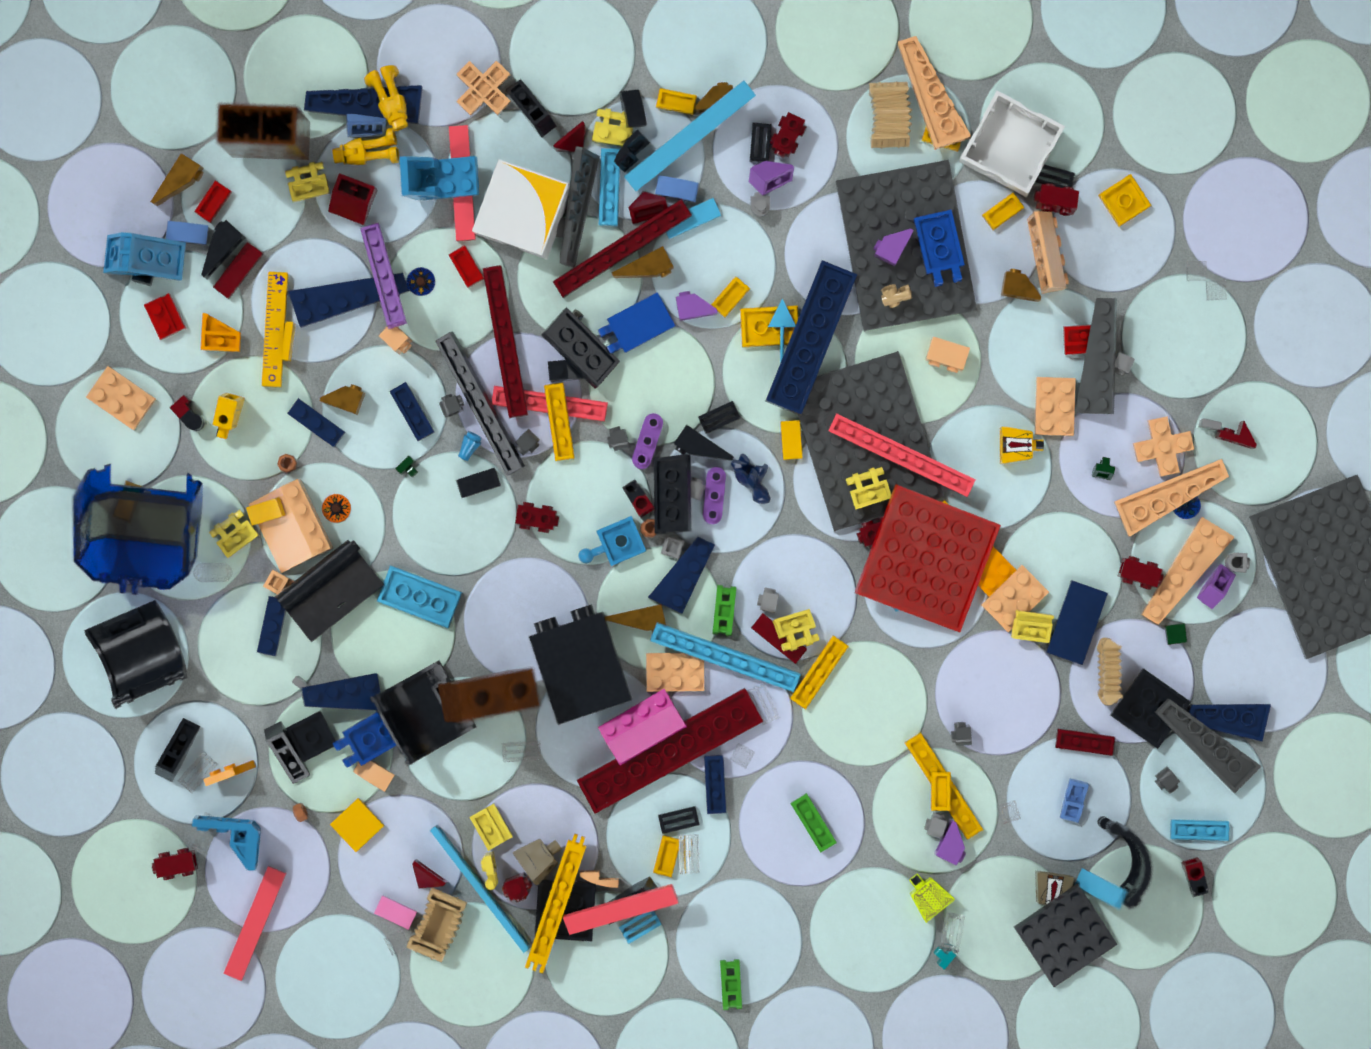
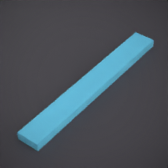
M743 80L624 176L635 191L639 190L754 98L756 94Z
M658 622L650 638L651 642L792 692L795 691L801 676L796 671Z
M438 825L434 826L430 832L518 947L525 953L530 948V944Z

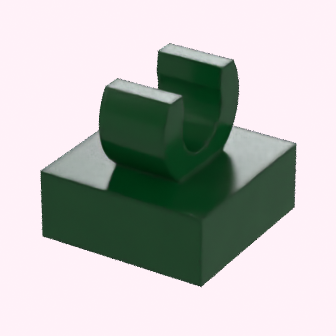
M409 455L395 468L401 475L407 472L411 477H414L418 473L412 466L416 461Z

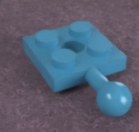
M630 516L597 530L596 532L602 545L592 550L584 548L579 552L578 557L582 563L587 564L593 560L594 556L605 552L610 565L613 566L646 552L634 520ZM620 535L625 536L627 539V543L623 547L616 544V538Z

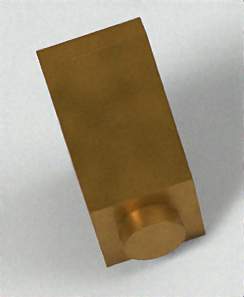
M728 82L717 83V86H713L697 103L695 113L706 111L731 91L733 85H729Z
M1010 269V271L1004 273L1001 296L1034 302L1041 300V295L1026 274H1021V270Z
M351 384L350 387L343 386L320 397L319 401L358 415L365 393L361 392V387Z

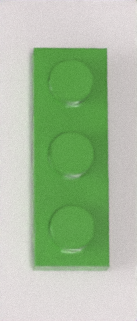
M807 793L790 803L820 853L837 843Z

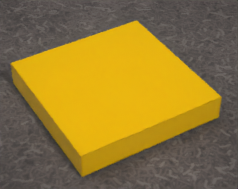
M1131 174L1098 195L1118 227L1152 206Z
M359 798L330 824L355 852L385 826Z

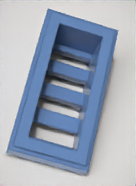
M346 114L347 137L385 136L386 119ZM380 124V130L376 129V125Z

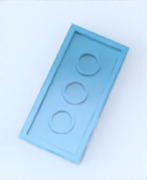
M390 565L377 602L449 628L462 592Z

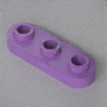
M649 414L644 420L632 457V462L638 469H645L651 464L663 427V420L658 414ZM652 419L657 421L656 426L650 425ZM647 437L651 439L649 445L644 443V439ZM639 456L645 457L644 463L638 461Z
M719 467L711 468L706 478L703 518L708 524H717L722 518L726 474ZM714 473H718L720 475L719 480L713 479ZM712 492H716L718 494L717 499L711 498ZM711 511L716 512L715 518L709 517Z

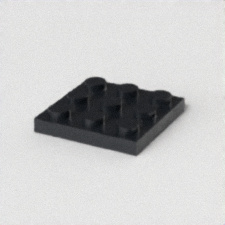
M1142 668L1110 716L1158 749L1171 729L1155 711L1167 699H1170L1184 710H1186L1191 701Z
M542 880L538 884L535 936L554 880ZM574 882L563 916L594 907L596 884ZM562 916L555 939L592 942L593 928L569 935Z

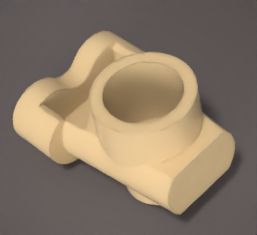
M892 284L881 289L884 306L889 305L890 308L898 306L900 301L912 299L909 285L897 289L896 285Z

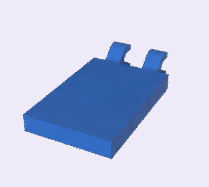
M952 210L914 218L926 274L933 275L934 286L943 285L941 271L950 269L953 282H960L962 276L959 267H963L965 264Z
M657 292L608 318L609 325L598 329L601 338L614 332L618 341L607 346L610 354L620 349L627 353L674 328L675 324Z
M377 712L342 732L344 738L332 743L337 751L347 745L352 749L354 754L342 760L347 768L356 762H359L362 766L396 746Z

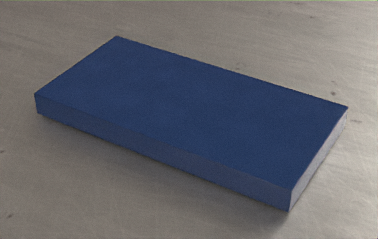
M1071 580L1046 653L1083 665L1108 593Z

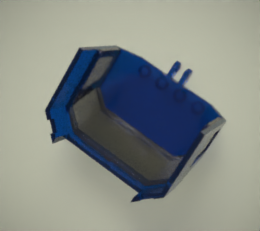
M111 464L104 465V469L98 471L95 468L87 470L73 495V562L92 581L119 584L120 593L123 594L127 590V585H132V595H137L139 587L170 590L190 575L198 557L203 483L199 480H193L192 475L187 473L186 492L111 484Z

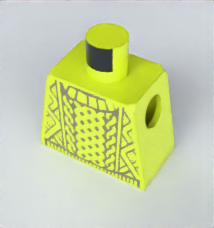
M917 873L909 879L915 888L909 894L926 923L955 900L931 877L924 881Z

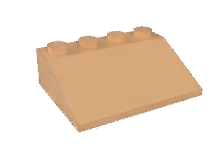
M1034 211L1027 219L1041 294L1064 290L1067 288L1066 285L1069 284L1067 273L1063 272L1062 266L1065 265L1063 254L1060 255L1059 251L1061 240L1059 235L1056 236L1055 228L1058 227L1056 217L1052 216V212Z
M301 479L287 483L249 504V506H253L280 497L285 516L259 523L258 525L281 573L334 549Z

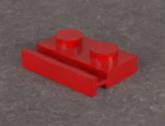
M170 293L144 304L160 340L186 329Z
M1091 325L1063 326L1065 355L1086 353Z

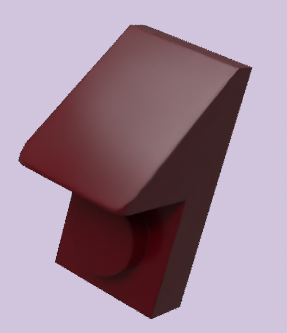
M1245 421L1239 423L1236 434H1234L1235 430L1229 428L1218 430L1215 438L1249 449L1256 448L1257 444Z

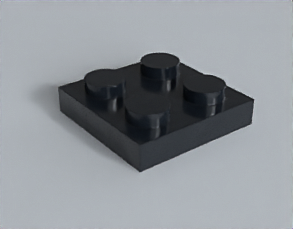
M321 710L286 728L302 762L334 747L332 743L336 741Z

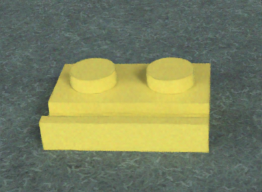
M1016 610V618H1014L1011 634L1013 639L1050 642L1053 615Z
M495 803L469 817L488 851L513 837Z

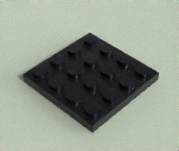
M1078 884L1014 926V929L1053 987H1056L1118 945Z

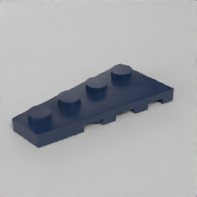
M697 537L648 598L682 614L715 544Z
M377 673L301 688L304 707L377 710L376 705L369 698L380 693Z
M1271 704L1190 705L1189 714L1212 730L1263 742Z

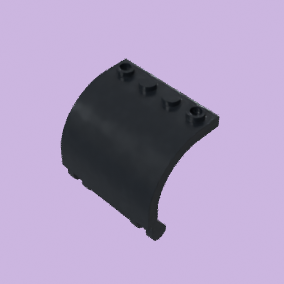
M156 600L84 630L85 636L96 650L108 676L112 691L111 702L115 709L121 707L126 702L129 704L134 699L166 685L171 686L177 680L187 679V669L181 648L167 617Z
M440 660L369 698L376 705L378 715H380L398 747V751L405 757L407 766L476 728L473 720L445 722L438 684L451 682Z
M1101 816L1098 818L1097 824L1101 828L1107 829L1113 835H1121L1129 846L1132 858L1131 869L1126 880L1119 887L1128 891L1123 904L1129 909L1135 908L1141 903V897L1146 892L1151 881L1152 862L1149 851L1143 841L1128 827L1117 821L1114 822L1105 816Z

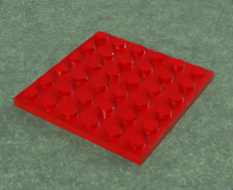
M895 484L854 593L961 632L1001 525Z

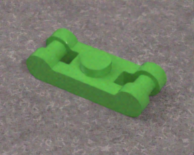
M717 585L712 632L714 635H718V633L726 634V636L732 635L736 597L735 586L726 588L723 585ZM722 595H729V601H722ZM727 620V626L719 625V621Z
M734 959V961L730 962L720 960L723 1010H729V1008L742 1009L739 959ZM726 969H734V975H727ZM728 995H736V1000H728Z

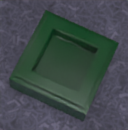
M1185 623L1165 625L1167 645L1187 642Z

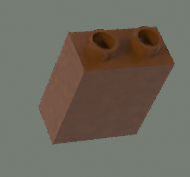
M218 103L216 143L232 158L309 160L310 121L298 106Z
M533 668L507 670L438 684L445 722H466L540 707Z

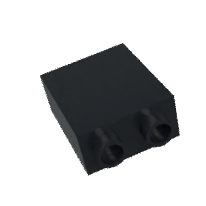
M592 604L570 611L573 622L561 626L558 625L556 616L534 623L537 634L529 636L558 725L632 700L604 612L595 614Z

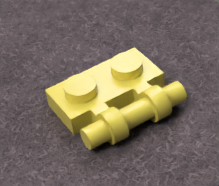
M608 108L605 110L598 109L597 116L604 117L603 123L595 121L592 141L622 147L633 133V128L626 127L624 111L619 113ZM610 119L620 120V126L609 124Z
M311 162L307 166H295L291 170L285 171L287 178L294 177L295 181L288 183L292 202L330 193L326 174L318 175L317 173L318 170L324 169L323 162ZM311 172L312 177L301 179L302 174Z
M882 467L877 469L870 468L867 472L852 474V477L845 479L847 486L856 485L855 490L849 491L855 510L891 498L887 479L879 482L877 477L884 474ZM872 479L873 484L862 487V481Z
M241 510L235 513L232 512L228 515L229 518L221 524L217 523L214 526L215 528L209 532L213 538L218 534L222 537L216 543L227 558H230L259 536L249 520L242 524L240 523L239 519L244 516ZM234 524L236 528L227 534L225 529Z
M810 609L773 620L779 639L787 638V643L781 644L783 651H793L797 647L803 645L810 646L813 645V642L819 641L818 634L811 635L810 630L816 627ZM802 632L803 638L795 640L794 635Z
M493 851L487 852L481 860L482 871H486L488 877L485 886L489 890L495 889L498 884L497 867Z

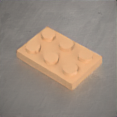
M110 366L106 367L86 396V398L132 430L136 429L156 400V398Z
M1036 377L1035 435L1074 436L1076 378Z
M1021 565L981 606L1009 632L1013 628L1016 610L1030 612L1049 591Z
M646 653L647 692H659L663 689L666 691H704V660L685 653Z

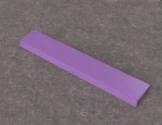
M375 223L360 228L387 327L392 329L407 324L380 225Z

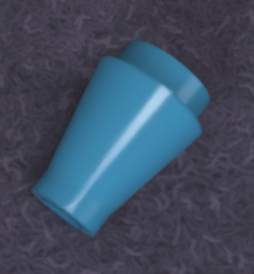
M468 431L467 435L464 434L458 457L468 461L480 446L482 437L471 431Z

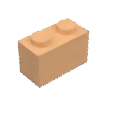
M386 327L379 335L399 355L401 353L405 354L412 346L410 344L412 340L398 327L392 329Z
M933 336L925 360L929 361L928 364L931 366L940 367V365L947 367L948 371L958 373V370L963 371L970 348Z

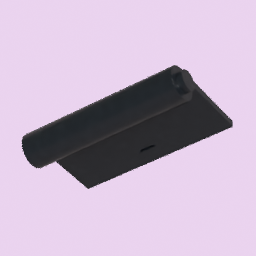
M349 540L345 541L275 596L311 642L384 586L382 581L359 554L360 547L354 540L351 542Z

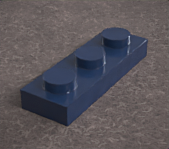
M407 382L389 391L418 442L435 432Z
M299 398L287 413L334 448L345 434L344 430Z
M273 596L268 597L257 652L277 656L286 610Z
M723 755L704 756L707 814L726 813Z

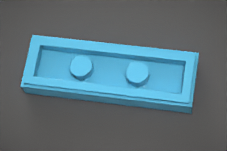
M714 198L688 209L692 216L666 232L668 238L676 237L720 217L721 213Z
M1171 819L1170 839L1229 841V821Z

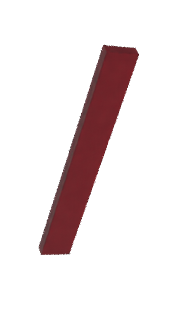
M681 199L552 282L562 298H564L692 215Z
M502 266L482 268L509 419L527 416L528 412Z

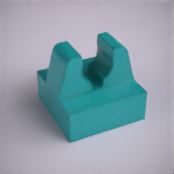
M937 947L933 952L940 958L937 964L943 970L957 956L950 948L944 952L940 947Z

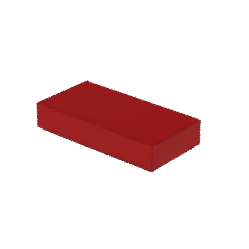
M215 180L194 212L211 223L232 191Z
M465 245L448 254L467 288L484 279Z

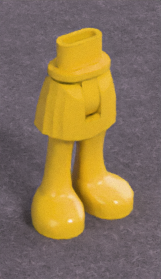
M394 65L383 66L380 68V72L386 82L390 97L386 95L377 70L369 72L364 77V81L368 87H374L380 100L378 107L388 121V124L392 125L394 131H399L408 127L406 121L408 118L404 97L399 95L394 79L399 74V70Z
M393 127L388 128L386 135L382 138L364 141L361 138H357L347 142L344 146L341 144L339 148H333L334 163L343 162L344 165H366L367 161L375 159H389L392 163H399L400 157L397 146L381 151L366 152V150L397 145V138Z

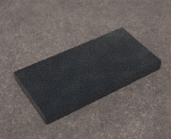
M567 307L561 311L541 334L594 389L598 388L620 362L612 353L610 354L607 347Z
M684 454L654 458L655 534L692 531L691 455Z

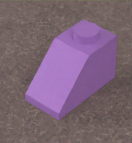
M764 161L750 168L748 182L759 193L765 195L791 182L794 166Z
M907 229L884 236L882 241L878 239L873 248L876 251L874 256L895 266L914 230Z
M690 291L680 292L679 296H676L680 321L717 315V309L695 293L690 294Z
M1220 564L1203 585L1197 598L1203 604L1213 609L1226 596L1236 574Z
M951 819L934 854L957 866L958 862L961 863L966 852H964L965 847L957 823Z

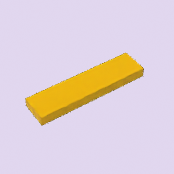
M564 383L544 385L555 461L574 459Z
M832 636L790 699L806 709L849 646L835 636Z

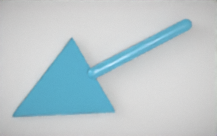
M783 299L768 326L780 327V363L784 355V327H795V323Z

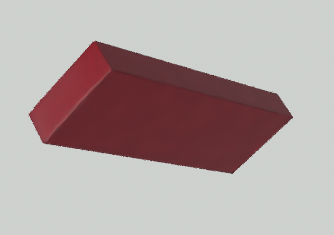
M247 242L213 288L230 299L262 257L263 253Z
M763 613L751 627V629L795 664L807 650L806 647L800 646L793 651H783L781 644L787 643V638L779 639L773 621Z
M1057 728L1055 748L1113 756L1115 737Z

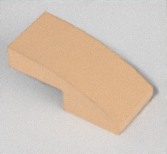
M272 570L263 587L278 595L294 581Z
M373 760L362 766L358 762L353 771L384 792L395 774L381 767Z
M580 870V877L591 883L604 887H619V878H600V870Z

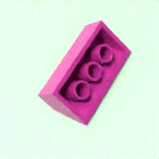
M663 689L602 724L598 729L619 765H622L687 726L670 696Z

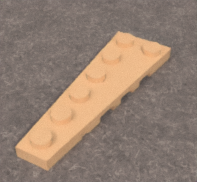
M914 36L898 41L897 45L934 150L970 139L971 135L961 116L958 115L952 100L948 97L945 87L937 77L936 71L929 62V58L918 38Z
M1222 459L1117 500L1114 504L1129 537L1228 478L1229 475Z
M1201 517L1141 615L1159 625L1229 545L1234 536Z

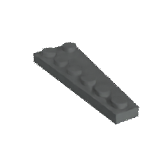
M577 146L572 155L573 170L562 249L560 252V263L573 268L576 265L600 157L583 147Z
M1096 298L1075 413L1114 414L1117 298Z
M1167 699L1155 711L1166 725L1233 793H1236L1261 768L1260 764L1170 699Z

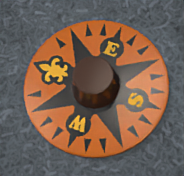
M340 494L328 496L322 505V512L325 518L335 523L347 519L351 511L349 500Z

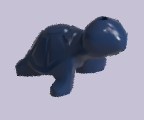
M741 454L739 460H732L731 466L734 469L737 481L741 485L752 489L753 501L759 504L769 503L771 497L767 488L761 483L767 472L768 465L755 466L750 463L749 458L745 454Z

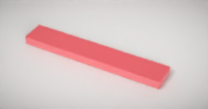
M468 125L449 126L451 158L470 157ZM473 196L453 198L456 241L476 240L475 233L472 232L475 224Z
M494 386L492 405L507 407L503 387ZM524 390L527 410L548 413L545 393ZM566 396L568 416L605 422L608 402Z
M270 866L267 867L224 974L240 981L243 980L286 876L285 872Z
M673 884L566 914L563 916L569 935L672 906L678 904L679 900Z

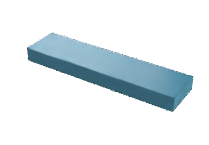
M601 148L599 226H618L620 168L615 164L614 159L620 149Z
M1083 868L1075 882V885L1078 884L1083 891L1118 909L1121 908L1128 892Z

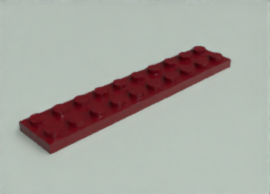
M743 688L684 721L687 727L622 765H619L615 758L576 781L594 814L755 727L762 723L763 720L748 692Z

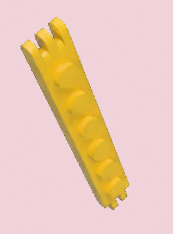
M575 833L572 840L568 839L525 968L528 969L531 962H533V971H536L538 964L542 965L539 973L542 974L586 849V845H583L585 837L582 836L580 842L577 843L578 834Z

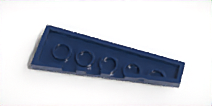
M423 86L396 87L399 95H402L406 102L407 123L419 124ZM383 87L387 97H390L388 88ZM374 88L306 91L304 111L341 116L358 114L385 118L378 107L380 100Z
M393 274L399 295L410 292L404 274ZM374 277L288 291L300 328L380 302Z

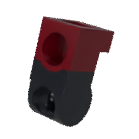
M183 395L169 408L187 428L193 431H200L203 429L205 421L202 416L197 415L188 406L192 401L186 395Z
M635 479L622 487L640 518L654 510L650 500Z
M1198 857L1182 861V868L1185 872L1192 897L1208 894L1202 861Z

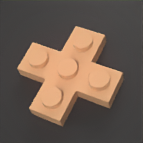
M497 60L484 74L470 61L456 74L469 87L456 102L470 116L483 103L496 115H499L511 103L498 89L510 76V73Z
M1167 416L1148 420L1151 440L1133 443L1137 462L1156 458L1160 477L1179 473L1176 454L1194 450L1191 432L1171 435Z

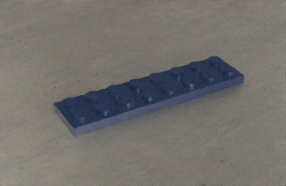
M821 261L765 402L797 415H802L857 274L826 261Z

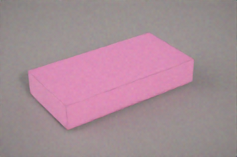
M382 896L374 914L409 930L417 911L386 896Z

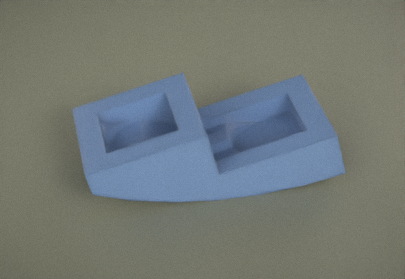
M659 175L655 194L696 202L699 183Z
M167 221L166 239L206 245L208 225Z
M1069 779L1060 818L1079 823L1089 787L1087 782Z

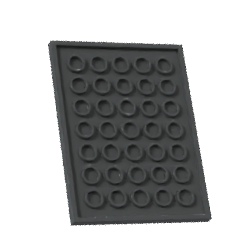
M949 160L836 180L852 272L857 274L854 283L863 331L977 310ZM952 210L965 264L963 267H959L962 280L954 283L951 269L941 271L943 285L935 287L933 275L926 274L913 219ZM907 229L914 230L895 266L874 256L876 251L873 248L878 239L882 241L884 236ZM895 284L897 289L909 285L912 299L900 301L898 306L890 308L889 305L884 306L881 289Z
M899 351L816 377L802 415H798L834 531L884 516L890 499L855 510L849 491L855 490L856 485L847 486L845 480L852 477V474H861L869 471L870 468H883L884 474L877 477L879 482L887 479L891 495L896 484L935 500L944 497L940 484L828 432L837 413L932 459ZM872 479L861 482L862 487L873 484Z
M1358 474L1249 516L1305 659L1371 634V507Z

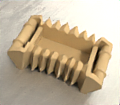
M907 82L869 83V96L873 98L871 100L873 104L871 108L875 109L873 111L875 116L872 119L875 121L873 123L874 128L871 130L874 134L870 137L871 148L909 147L910 136L908 134L911 130L908 127L912 125L909 122L912 118L909 113H911L912 109L908 107L911 102L907 101L910 97L907 95L909 90Z
M1109 638L1100 639L1097 645V651L1100 653L1097 656L1100 658L1098 663L1101 664L1097 667L1100 670L1098 675L1101 677L1098 679L1101 682L1098 684L1100 686L1098 697L1102 704L1108 706L1118 703V700L1123 698V695L1119 692L1122 689L1119 686L1122 683L1119 679L1122 676L1119 672L1122 668L1119 663L1122 660L1118 658L1121 655L1119 650L1122 646L1117 645Z
M432 887L427 897L429 903H426L427 908L424 910L426 913L422 915L424 919L420 921L421 924L417 926L418 929H415L416 934L410 937L406 948L442 963L447 952L446 949L450 948L449 944L454 942L452 938L457 936L456 931L460 929L458 925L462 923L460 918L463 917L462 911H464L467 902Z

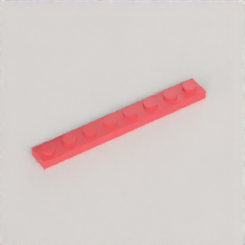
M837 413L828 432L965 497H968L976 479Z

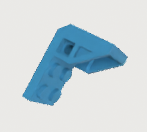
M476 156L440 160L432 157H400L401 191L404 197L413 200H435L479 195L478 161Z
M123 232L107 235L103 273L133 276L147 275L181 281L186 242Z
M196 815L193 818L192 827H197L196 830L208 831V829L214 828L216 832L228 833L231 830L230 847L246 870H256L261 828L255 820ZM239 833H244L245 837H241Z

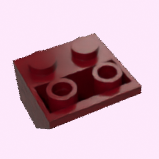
M339 173L332 191L328 212L365 225L378 190L375 186Z

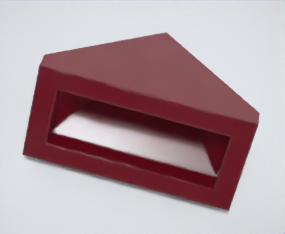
M583 121L557 141L553 145L554 149L559 152L574 153L576 146L584 148L585 123Z
M643 191L628 207L632 224L647 221L667 209L666 198Z
M415 859L412 863L418 889L441 887L446 884L447 880L419 860Z

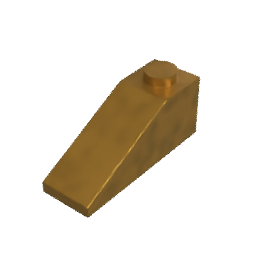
M181 153L150 202L159 206L192 186L195 181L198 182L201 179L204 168Z
M662 246L612 272L614 278H648L658 276L663 278L671 274V270L674 267Z
M662 604L605 617L606 621L645 631L652 630V633L657 622L666 625Z

